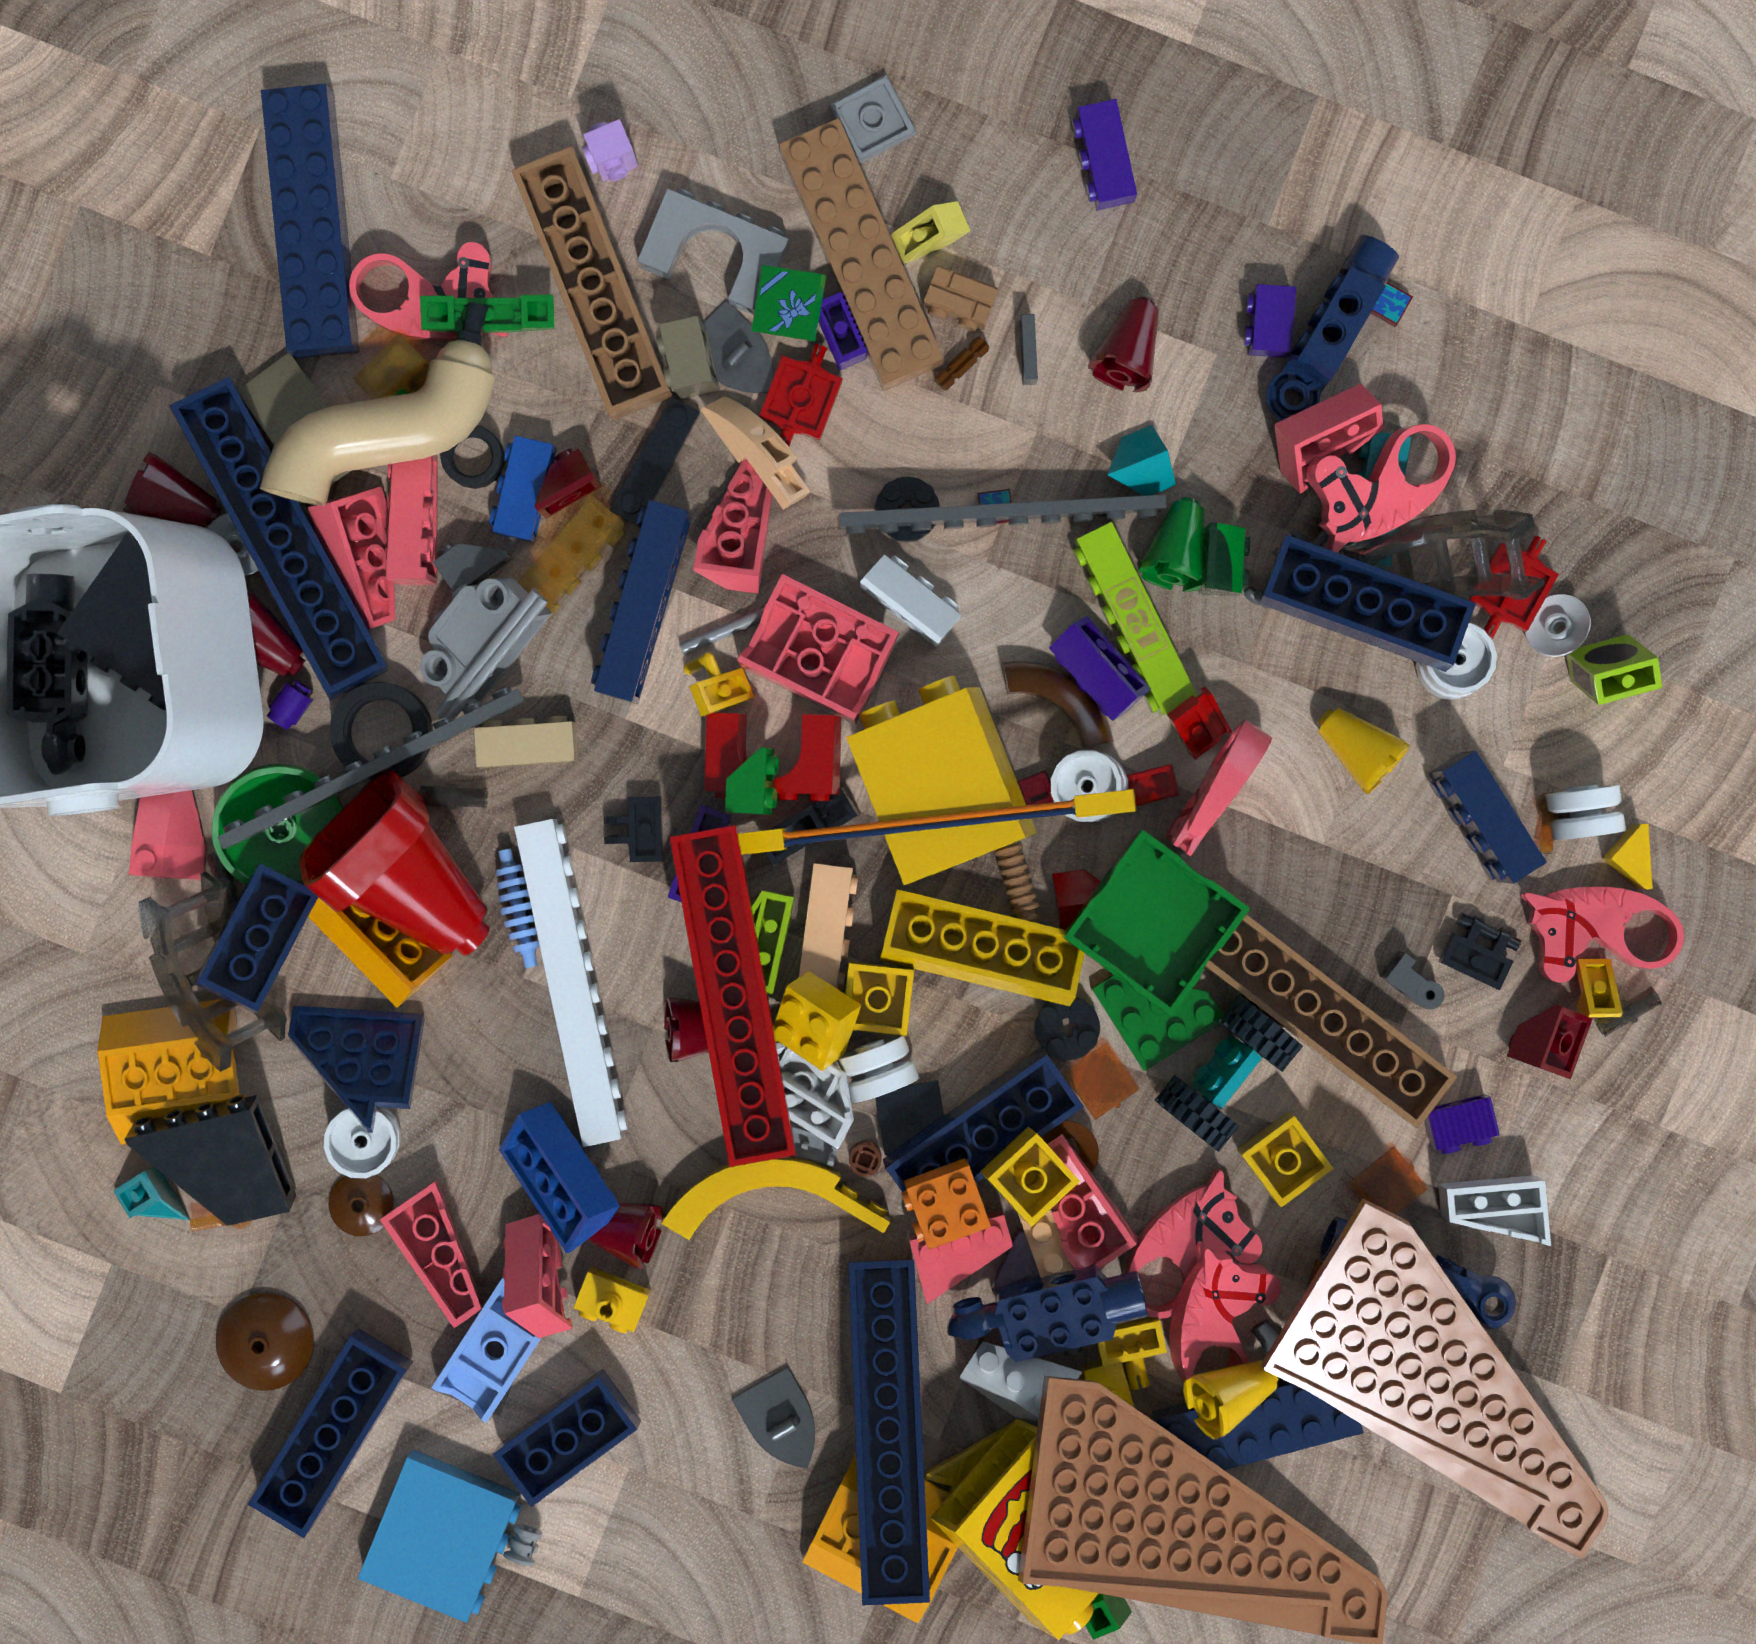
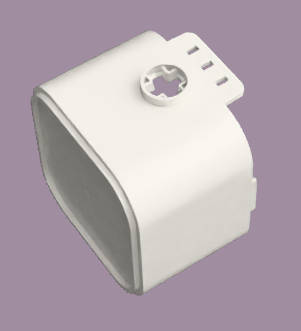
M69 504L31 506L13 510L9 514L0 515V808L47 807L48 816L99 812L120 808L119 801L215 787L227 783L240 775L252 762L262 739L264 720L245 575L237 554L228 542L217 533L201 526L99 508L81 509L80 506ZM128 533L138 541L147 563L152 603L148 604L156 671L157 675H162L166 711L148 701L151 695L143 689L139 688L135 692L119 682L122 676L114 670L110 669L106 673L90 663L93 656L88 654L87 716L75 723V733L82 734L85 740V756L81 763H74L68 771L54 775L43 760L41 751L47 722L20 721L6 713L8 613L25 604L27 574L74 576L75 608L124 536Z

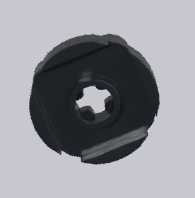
M899 477L886 483L878 494L875 503V511L897 510L898 506H904L905 501H911V505L916 508L940 507L938 497L932 486L915 477ZM936 524L931 525V530L912 531L911 526H898V532L886 534L895 541L912 543L928 535Z
M1075 997L1070 1006L1047 1001L1035 1020V1035L1038 1043L1052 1057L1061 1060H1076L1087 1055L1098 1042L1100 1034L1099 1017L1094 1008L1079 997ZM1068 1018L1070 1023H1076V1029L1072 1030V1035L1068 1037L1064 1032L1059 1033L1058 1027L1063 1025V1019Z

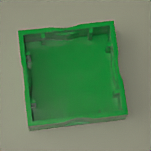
M1138 830L1061 937L1166 1014L1173 1016L1200 979L1203 969L1210 958L1225 945L1251 908L1214 881L1203 877L1193 870L1180 856L1146 831Z

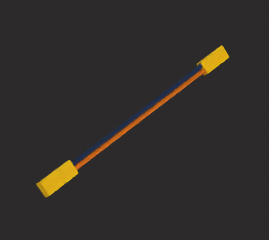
M1134 789L1075 795L1074 799L1070 801L787 832L785 828L738 834L743 855L786 850L787 846L795 844L1067 814L1076 815V818L1135 812L1136 804Z

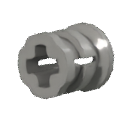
M516 1524L514 1529L516 1534L509 1541L511 1548L505 1551L503 1556L517 1564L533 1566L535 1560L532 1558V1555L537 1553L539 1546L536 1543L538 1539H541L542 1532L534 1527Z

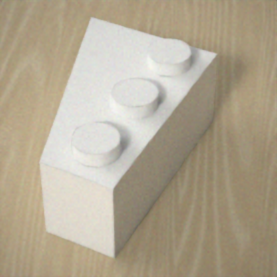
M1530 1175L1438 1184L1441 1216L1447 1221L1551 1246L1545 1180L1540 1177Z
M983 1341L965 1367L960 1379L1014 1417L1038 1427L1044 1376L1078 1379L1082 1372L1039 1358L1015 1362L1007 1355L1005 1348Z

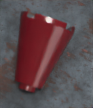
M1137 297L1128 301L1089 361L1088 369H1094L1092 376L1107 386L1122 391L1125 385L1134 387L1133 392L1137 393L1147 391L1150 387L1159 310L1151 299Z
M148 452L143 462L147 463L145 470L137 471L125 499V504L127 505L123 508L124 512L204 528L218 518L221 508L216 507L218 502L216 498L158 455Z
M251 590L248 591L247 596L249 598L248 603L256 664L283 677H286L289 673L293 676L296 675L306 662L302 658L304 653L301 647L261 599Z
M678 997L667 998L664 1007V1029H667L668 1040H665L669 1062H680L709 1053L700 1002Z
M618 1202L620 1206L610 1222L587 1240L634 1268L642 1270L644 1269L642 1262L648 1264L656 1250L661 1235V1230L656 1229L657 1219L663 1221V1208L655 1204Z

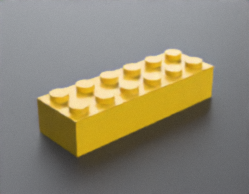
M897 889L880 961L1070 1006L1076 997L1085 954L1061 937L1065 931L1063 929Z

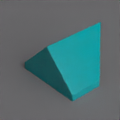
M1152 425L1121 438L1107 473L1108 476L1143 496L1154 495L1176 486L1168 450Z
M155 1167L138 1174L114 1190L129 1219L134 1216L190 1220L164 1174Z

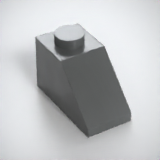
M450 543L437 552L438 558L432 563L452 591L455 592L457 588L464 584L467 586L478 585L510 562L512 557L504 550L462 543L454 546Z

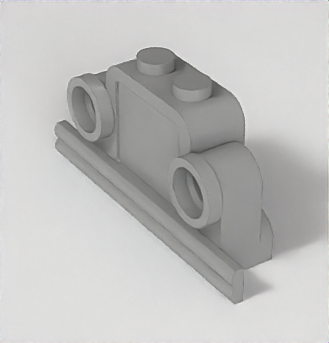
M490 578L478 585L471 586L464 584L452 594L453 601L449 606L441 610L434 617L433 622L435 624L430 629L428 638L435 650L429 651L423 656L420 670L426 682L433 686H438L447 695L435 711L438 717L443 719L451 716L452 720H455L465 707L478 701L482 703L553 614L546 607L548 601L535 588H532L528 593L512 578Z

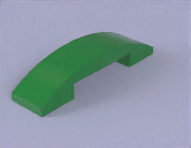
M454 295L420 296L421 330L458 333L463 328L468 302L488 307L482 333L528 332L555 329L553 295H520V298H454Z

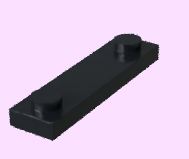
M671 396L611 507V513L640 527L637 525V520L641 507H647L649 500L654 501L698 420L701 414L700 411Z

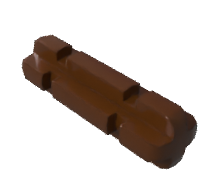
M977 336L969 344L968 349L965 347L947 365L946 370L942 369L935 376L937 385L945 391L948 390L955 383L956 378L960 379L977 362L978 357H983L989 351L988 343L980 336Z

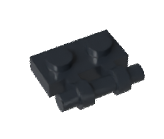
M1462 912L1456 924L1466 928L1467 932L1464 937L1451 933L1438 962L1496 990H1500L1514 962L1502 956L1506 947L1516 952L1521 945V940L1512 936L1509 930L1502 927L1497 929L1484 923L1485 919L1477 915L1471 917ZM1479 935L1493 941L1491 950L1476 943Z

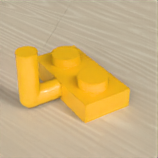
M710 652L700 655L683 666L684 672L687 675H692L704 668L708 674L709 679L689 686L701 717L746 702L755 697L743 668L721 674L716 659Z

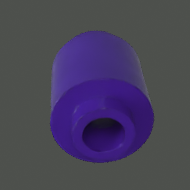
M295 680L293 684L286 681L268 706L270 711L266 716L279 726L289 730L292 724L296 725L314 700L309 696L312 690L298 680Z

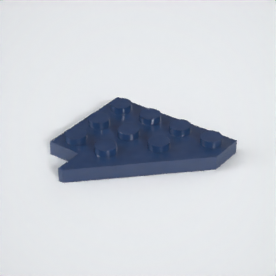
M293 1006L288 1032L290 1041L368 1133H373L377 1107L410 1109L425 1022L423 1014Z

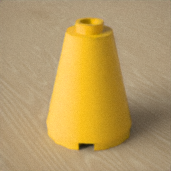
M1340 707L1335 711L1329 708L1317 722L1321 726L1318 730L1320 736L1357 785L1367 795L1381 784V779L1396 767L1409 750L1408 747L1410 745L1405 740Z
M1262 1360L1196 1374L1184 1382L1183 1393L1186 1405L1189 1410L1195 1409L1199 1418L1194 1421L1207 1436L1212 1439L1226 1436L1277 1389L1278 1377L1263 1370Z

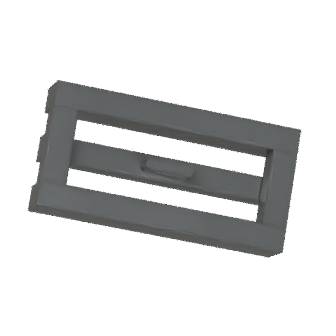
M1021 314L1020 337L1023 385H1036L1038 371L1035 314Z

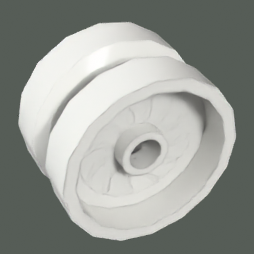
M1469 623L1457 655V664L1454 663V666L1446 672L1416 662L1415 668L1419 681L1428 692L1441 699L1457 700L1468 697L1490 680L1496 669L1497 653L1494 643L1483 629Z
M1079 750L1067 755L1056 765L1051 777V795L1054 802L1070 801L1074 799L1075 795L1128 790V778L1123 766L1114 757L1094 750ZM1087 780L1093 782L1094 787L1091 792L1085 791L1088 787ZM1073 814L1065 816L1079 822H1101L1113 817L1115 814L1076 818V815Z
M1597 784L1567 788V791L1546 795L1549 812H1570V817L1556 819L1550 823L1552 840L1575 839L1626 831L1623 813H1602V808L1616 806L1622 802L1620 785L1598 787Z
M904 1035L869 1042L844 1054V1056L837 1060L840 1069L846 1072V1076L864 1073V1075L852 1080L848 1084L849 1094L853 1103L882 1096L919 1079L914 1062L902 1061L895 1064L892 1063L903 1058L909 1052Z
M346 1107L330 1121L324 1134V1151L328 1162L339 1173L350 1178H368L379 1174L395 1158L401 1145V1129L397 1118L385 1107H377L373 1133H368ZM359 1135L365 1136L367 1138V1145L364 1146L363 1141H357L356 1137Z

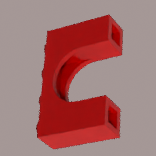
M712 713L706 717L705 791L715 792V798L726 797V779L748 759L746 754V714ZM802 714L801 753L799 760L789 773L780 778L773 779V788L777 790L778 800H798V794H810V801H830V795H840L842 716Z

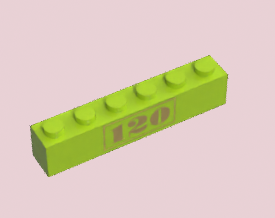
M1110 522L1076 539L1074 542L1076 548L1072 549L1079 566L1085 565L1091 576L1087 578V582L1094 596L1100 594L1105 604L1101 610L1109 625L1114 624L1119 633V636L1115 638L1123 654L1129 653L1134 663L1132 667L1151 688L1148 694L1144 696L1151 712L1157 711L1159 716H1163L1192 695L1196 698L1197 694L1113 523Z

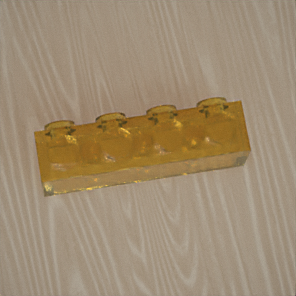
M593 496L587 500L518 582L528 593L532 588H535L548 601L546 607L553 613L548 621L560 610L561 606L558 603L566 594L571 596L582 583L579 578L587 569L591 572L598 566L603 559L600 553L609 544L613 547L624 534V531L621 530L625 525L622 520Z

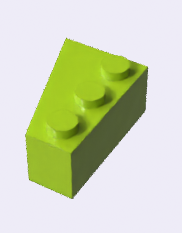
M762 890L752 906L767 993L773 994L776 989L795 896Z

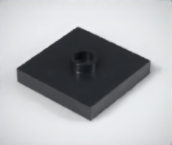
M938 1080L909 1084L875 1098L885 1155H889L944 1116Z

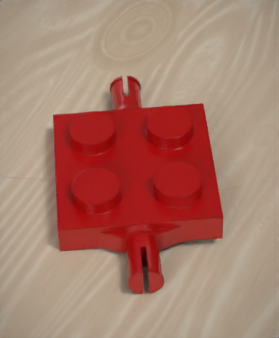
M814 344L809 361H797L782 355L759 415L761 419L774 423L782 429L780 437L783 441L785 440L789 447L794 434L821 440L843 383V378L828 373L821 367L827 348L821 346L820 349V344Z
M1534 535L1526 552L1517 551L1504 543H1500L1468 601L1476 603V606L1484 609L1490 616L1483 630L1491 639L1494 638L1501 623L1511 624L1523 632L1528 631L1559 574L1544 566L1540 559H1538L1541 550L1547 542L1545 539Z

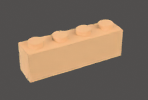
M814 863L799 977L810 971L839 991H843L846 972H840L839 970L841 959H848L850 940L844 939L845 926L852 927L854 908L848 907L849 894L856 895L858 875H852L853 868Z

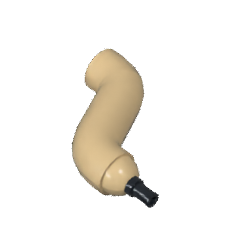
M468 302L462 330L458 331L455 341L445 345L439 351L436 359L430 361L426 381L420 390L409 394L330 406L309 413L290 425L273 447L264 468L260 489L291 500L325 506L332 480L339 473L424 459L448 451L466 439L481 421L490 401L495 382L489 355L482 348L484 337L481 335L488 307Z

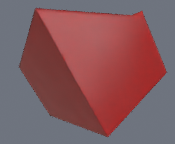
M1084 869L1052 874L1059 929L1066 930L1101 882Z

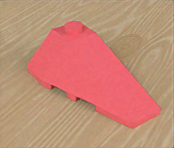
M747 459L741 462L728 485V490L721 503L716 506L709 524L705 530L703 529L698 538L693 571L727 590L759 594L773 495Z
M382 486L328 500L325 506L313 505L308 507L317 538L366 628L372 629L396 620L394 582L386 579L387 528L390 512L388 511Z
M192 790L140 798L131 844L129 875L205 880L207 843L205 836L203 837L199 821L200 814L198 807H196Z
M1061 1134L1047 1145L1080 1180L1072 1190L1052 1207V1214L1058 1228L1062 1249L1074 1269L1096 1265L1101 1269L1137 1245L1139 1238L1123 1214L1063 1134Z

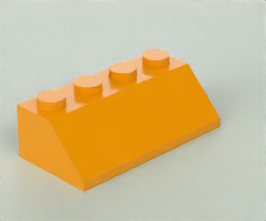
M318 898L308 916L396 1008L416 993L453 956L451 953L440 954L352 905L339 912H335Z

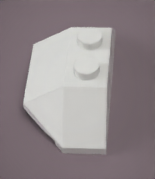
M780 1042L777 1043L790 1120L836 1149L840 1148L854 1120L846 1072L833 1064L821 1071Z

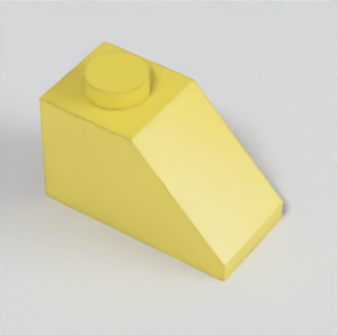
M958 201L931 206L894 231L890 236L902 264H907L949 246L970 232V228Z

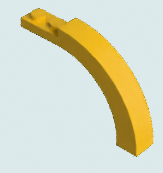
M789 1156L735 1167H729V1164L712 1171L683 1193L669 1210L661 1224L690 1240L701 1222L719 1205L741 1193L764 1187H791L811 1192L830 1201L882 1233L885 1232L890 1224V1217L886 1215L888 1210L874 1201L867 1204L858 1198L860 1193L845 1184L841 1188L838 1187L837 1183L841 1178L840 1172L825 1165Z

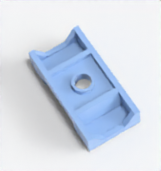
M503 1277L431 1387L437 1392L451 1394L470 1406L485 1423L488 1422L541 1339L504 1314L502 1299L504 1297ZM490 1341L500 1342L504 1347V1354L497 1358L490 1356L486 1348L487 1343Z

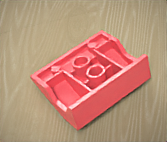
M782 574L764 608L757 630L748 647L740 654L737 662L742 668L857 724L860 718L859 714L864 711L899 632Z

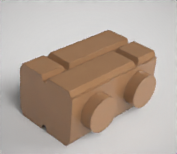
M937 265L925 296L923 307L928 309L927 313L932 317L940 320H946L947 316L959 320L958 325L960 327L976 332L977 328L984 330L999 288Z

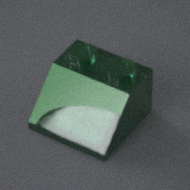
M1210 522L1204 528L1203 583L1199 589V594L1239 596L1242 594V589H1247L1249 571L1243 568L1244 556H1249L1250 537H1245L1246 528L1217 522Z

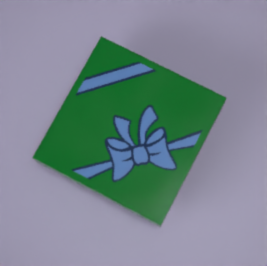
M762 265L751 331L815 342L826 275Z

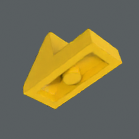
M1578 959L1576 971L1581 995L1576 1005L1577 1009L1587 1017H1621L1623 1012L1611 959Z

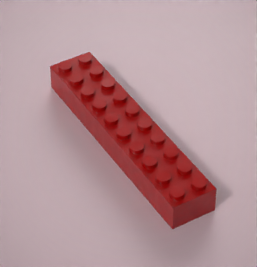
M737 825L670 837L729 1167L795 1156L796 1147Z

